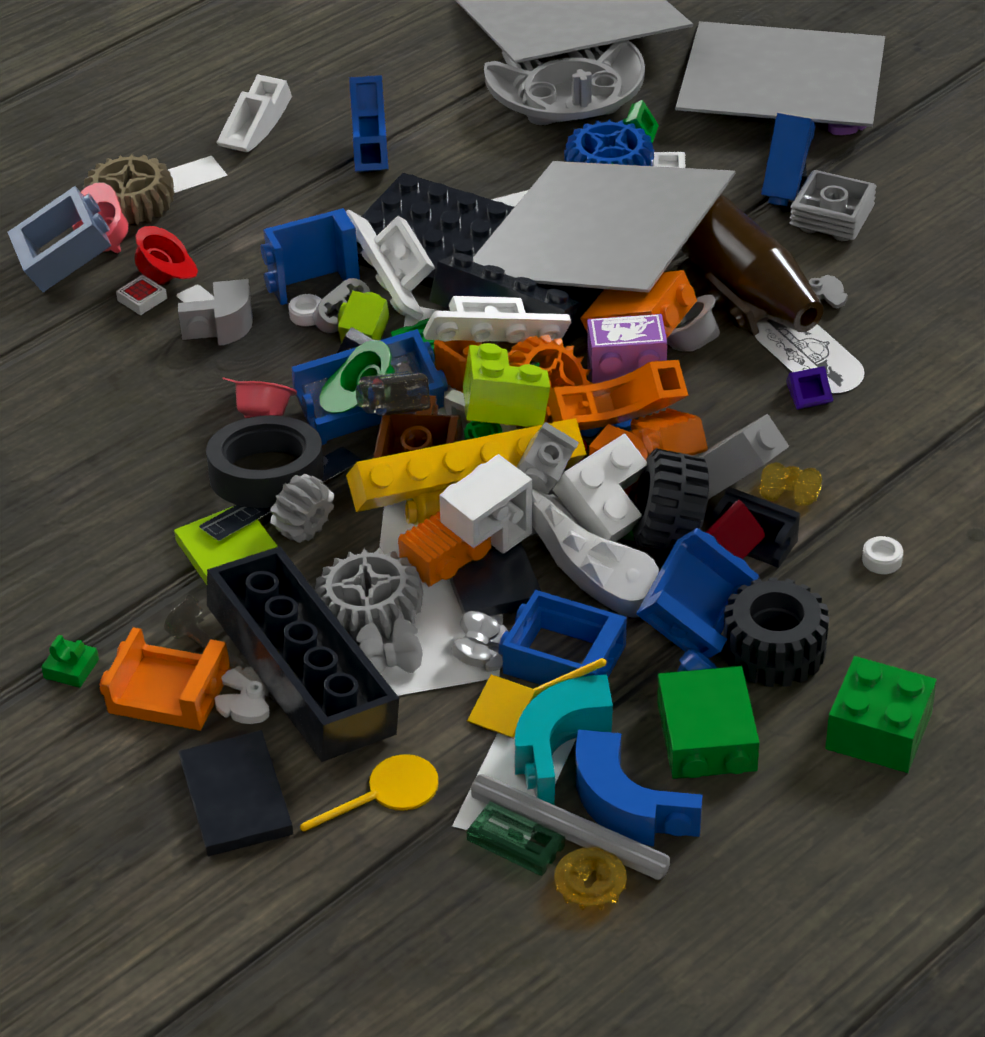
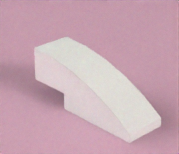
M257 74L249 92H241L217 140L218 146L243 152H249L256 147L276 125L292 98L287 81Z

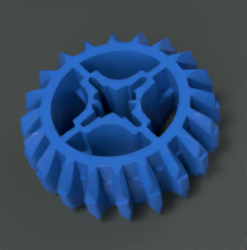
M610 119L604 123L596 120L594 125L584 124L583 129H574V134L568 136L566 150H564V160L566 162L653 166L654 159L651 136L646 135L644 129H636L633 123L625 125L623 120L618 123L611 122Z

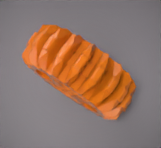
M549 334L542 335L539 338L536 335L531 336L523 342L520 341L515 344L508 353L509 366L520 367L524 364H530V361L539 362V367L542 370L548 371L550 390L555 387L594 384L586 378L591 370L583 369L581 365L584 356L575 357L573 355L574 345L564 348L562 338L552 340ZM547 403L544 423H553L549 404Z

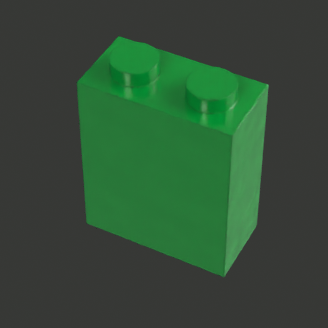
M742 666L658 674L657 704L672 779L758 771L760 742Z

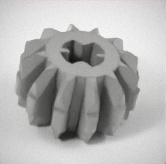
M307 474L302 476L295 475L289 484H283V490L280 494L276 495V503L270 510L273 513L270 523L290 540H295L299 543L304 540L310 541L315 532H321L322 525L329 521L327 517L334 508L332 504L334 493L323 484V481L314 476L311 477Z

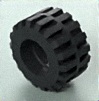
M656 448L646 459L648 464L638 480L634 505L642 514V517L636 523L632 532L637 546L671 552L678 539L696 528L701 530L708 501L709 473L707 463L703 457Z
M768 578V581L763 582L757 579L751 581V586L742 585L739 587L737 594H731L729 597L728 605L725 606L723 636L727 638V641L723 646V653H725V660L728 665L734 667L742 666L744 675L748 676L747 681L755 684L758 681L765 682V686L774 687V684H782L783 687L792 686V681L796 680L801 683L808 680V674L815 675L819 671L820 664H823L825 660L829 627V610L827 605L822 603V597L818 593H810L811 588L805 584L796 585L795 580L791 579L778 581L777 578Z

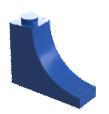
M777 113L761 195L769 197V204L788 207L789 201H794L799 193L808 150L816 127L810 118Z

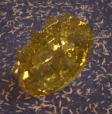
M599 848L577 849L568 853L559 861L554 875L556 891L563 895L566 904L577 903L582 911L586 906H597L602 910L607 902L617 903L620 893L626 890V869L621 860L608 851ZM593 870H596L597 881L593 883L592 887L585 888L584 881L588 879Z

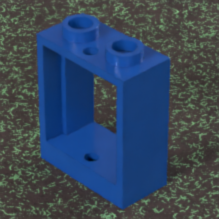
M535 590L527 604L520 605L511 631H505L501 637L498 653L502 655L503 673L543 685L604 658L607 662L604 667L584 676L607 674V677H609L626 647L627 617ZM541 628L593 643L582 664L529 648Z

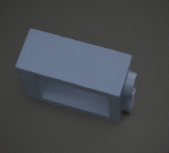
M76 186L7 232L23 271L42 292H45L111 247L106 232L110 229L98 213L101 211L98 204L90 194L84 196ZM82 220L83 225L42 253L40 252L39 248Z

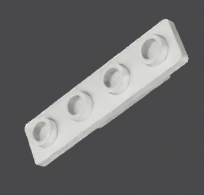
M347 210L346 213L356 228L357 242L364 249L361 251V254L376 269L378 274L375 277L379 284L389 291L392 296L390 300L391 305L403 316L409 314L418 320L422 318L424 313L411 291L435 267L407 221L397 216L384 230L376 235L366 219Z
M453 296L449 303L450 311H434L423 334L426 340H440L444 342L461 340L518 343L531 336L536 335L539 338L542 335L548 334L553 340L563 338L571 324V319L568 314L525 313L521 298Z

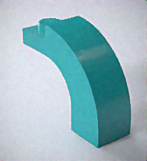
M607 674L577 677L555 684L537 695L522 712L515 731V775L525 774L527 790L534 789L537 798L553 805L555 803V772L552 755L557 748L565 742L577 738L578 730L612 731L613 704Z

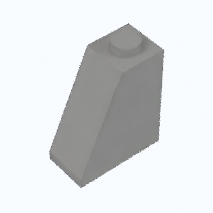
M768 414L718 442L699 456L703 457L707 463L709 473L708 499L762 467L789 447Z

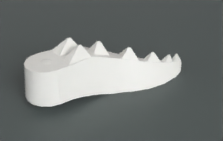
M532 489V527L545 543L556 564L582 590L603 605L621 615L632 618L639 617L636 613L660 572L654 559L644 552L588 532L578 524L572 514L556 499L539 490Z

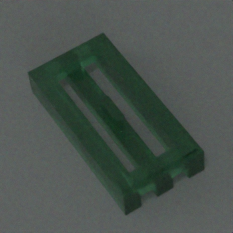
M491 801L466 830L467 841L540 876H543L547 871V864L554 862L556 852H561L565 847V836ZM491 818V819H493V820H495V821H497V822H499V823H502V824H504V825H506V826H508V827H510V828H508V830H507V829H505V828H503V827H501V826H499V825H497V824H495V823H493V822H490V821H488V820ZM524 835H527L532 839L546 845V847L538 845L524 838Z

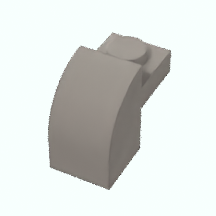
M249 279L213 282L214 300L178 303L182 340L217 337L218 345H225L244 337L251 329L253 323Z

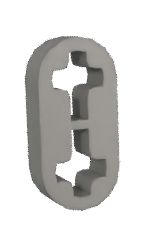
M349 278L326 295L313 312V321L317 328L326 333L339 331L338 314L336 317L332 316L329 318L325 313L329 314L334 309L339 313L342 303H347L345 298L347 295H351L352 290L361 293L370 292L366 283L356 278Z

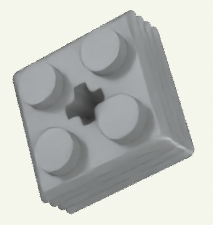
M813 170L791 205L792 210L790 213L792 215L790 219L792 220L790 225L799 227L806 233L820 232L832 235L839 241L854 240L875 204L874 200L876 197L874 195L876 194L875 189L877 186L874 183Z

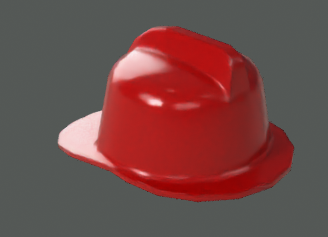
M144 226L138 230L135 236L137 249L134 260L135 266L145 277L158 285H162L173 278L192 279L197 276V266L188 255L182 242L174 234L155 226Z

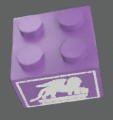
M662 314L587 319L588 369L591 370L588 374V381L595 384L612 380L631 373L649 362L667 361V339Z

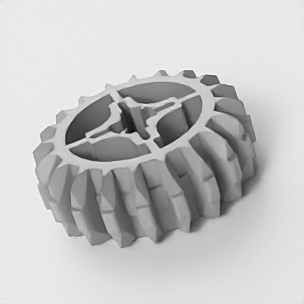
M381 547L374 553H368L365 548L361 554L357 555L348 551L346 559L334 558L333 567H323L322 576L316 578V593L355 642L361 628L370 622L376 625L381 637L383 636L389 640L390 634L393 632L395 620L400 618L414 624L416 614L421 612L423 587L420 582L419 573L416 571V567L411 566L407 557L399 558L396 551L386 555Z

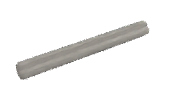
M479 774L471 785V796L474 799L654 879L662 880L668 872L670 857L660 851L487 775Z

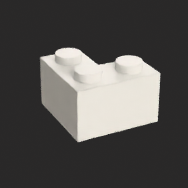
M624 433L566 470L553 491L582 528L599 537L616 542L630 533L642 517V514L624 492V489L639 479L648 463Z
M498 454L488 462L478 465L472 473L456 484L449 485L440 494V522L473 548L491 536V545L504 554L532 534V479Z

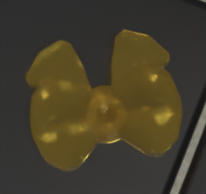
M774 462L768 464L763 469L759 492L765 499L773 502L778 500L784 489L794 491L795 504L798 506L810 505L817 501V496L821 491V473L815 468H807L800 471L796 466L784 467L781 463Z

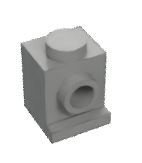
M545 422L530 440L517 468L532 479V489L539 490L547 495L559 481L579 442Z

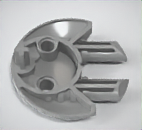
M629 40L613 43L605 53L596 46L567 52L570 58L548 61L544 64L539 59L514 63L502 51L507 64L498 61L486 62L484 77L489 92L500 103L516 112L525 114L533 124L548 125L553 122L577 120L616 112L640 90L645 76V64L642 54L637 47Z

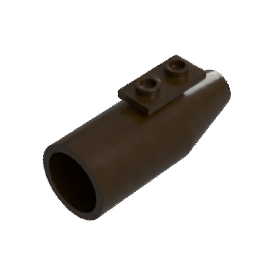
M720 195L680 249L706 273L705 279L709 287L707 295H713L716 299L714 306L717 309L723 307L736 327L739 329L744 327L753 336L759 333L757 322L764 317L801 333L814 328L823 315V305L793 255L727 197Z

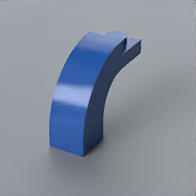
M382 75L349 77L355 173L389 171Z
M578 730L576 741V787L584 808L600 826L648 846H654L656 833L700 837L703 795L657 791L637 785L624 774L620 767L621 733Z

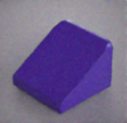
M825 366L788 374L786 378L787 387L797 410L833 403Z

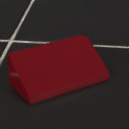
M740 500L736 501L706 531V533H709L717 540L718 544L732 555L744 559L765 537L763 528Z

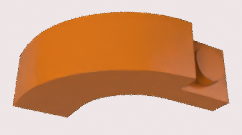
M679 360L649 362L631 373L600 383L552 388L549 392L548 404L553 422L576 418L579 430L604 427L607 424L621 423L653 413L689 395Z

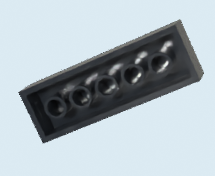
M280 546L207 569V607L321 762L397 735L400 698Z

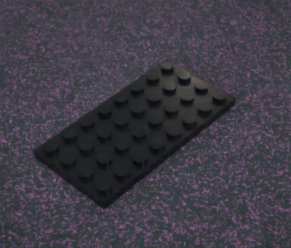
M402 173L361 217L370 223L376 235L384 230L397 216L405 219L435 267L419 284L432 288L438 261L452 256L454 253L466 254L473 258L514 209V206L448 187L441 183L422 179L415 175ZM357 242L359 265L376 270L364 259L361 251L364 249ZM536 284V286L546 290L557 289L564 291L569 295L568 298L580 302L572 334L577 336L585 329L580 318L604 290L599 288Z

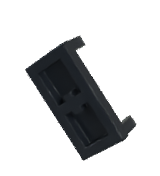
M728 487L725 495L714 508L711 518L718 520L736 501L740 500L743 502L765 533V537L747 556L779 568L798 542L800 513Z

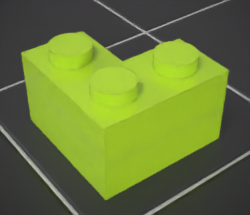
M495 344L469 345L463 380L466 420L524 427L543 425L550 392L548 371L531 364H524L520 367L509 366L507 349H502Z

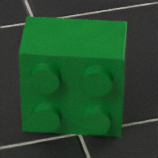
M854 656L829 713L825 749L909 773L932 715L937 679Z

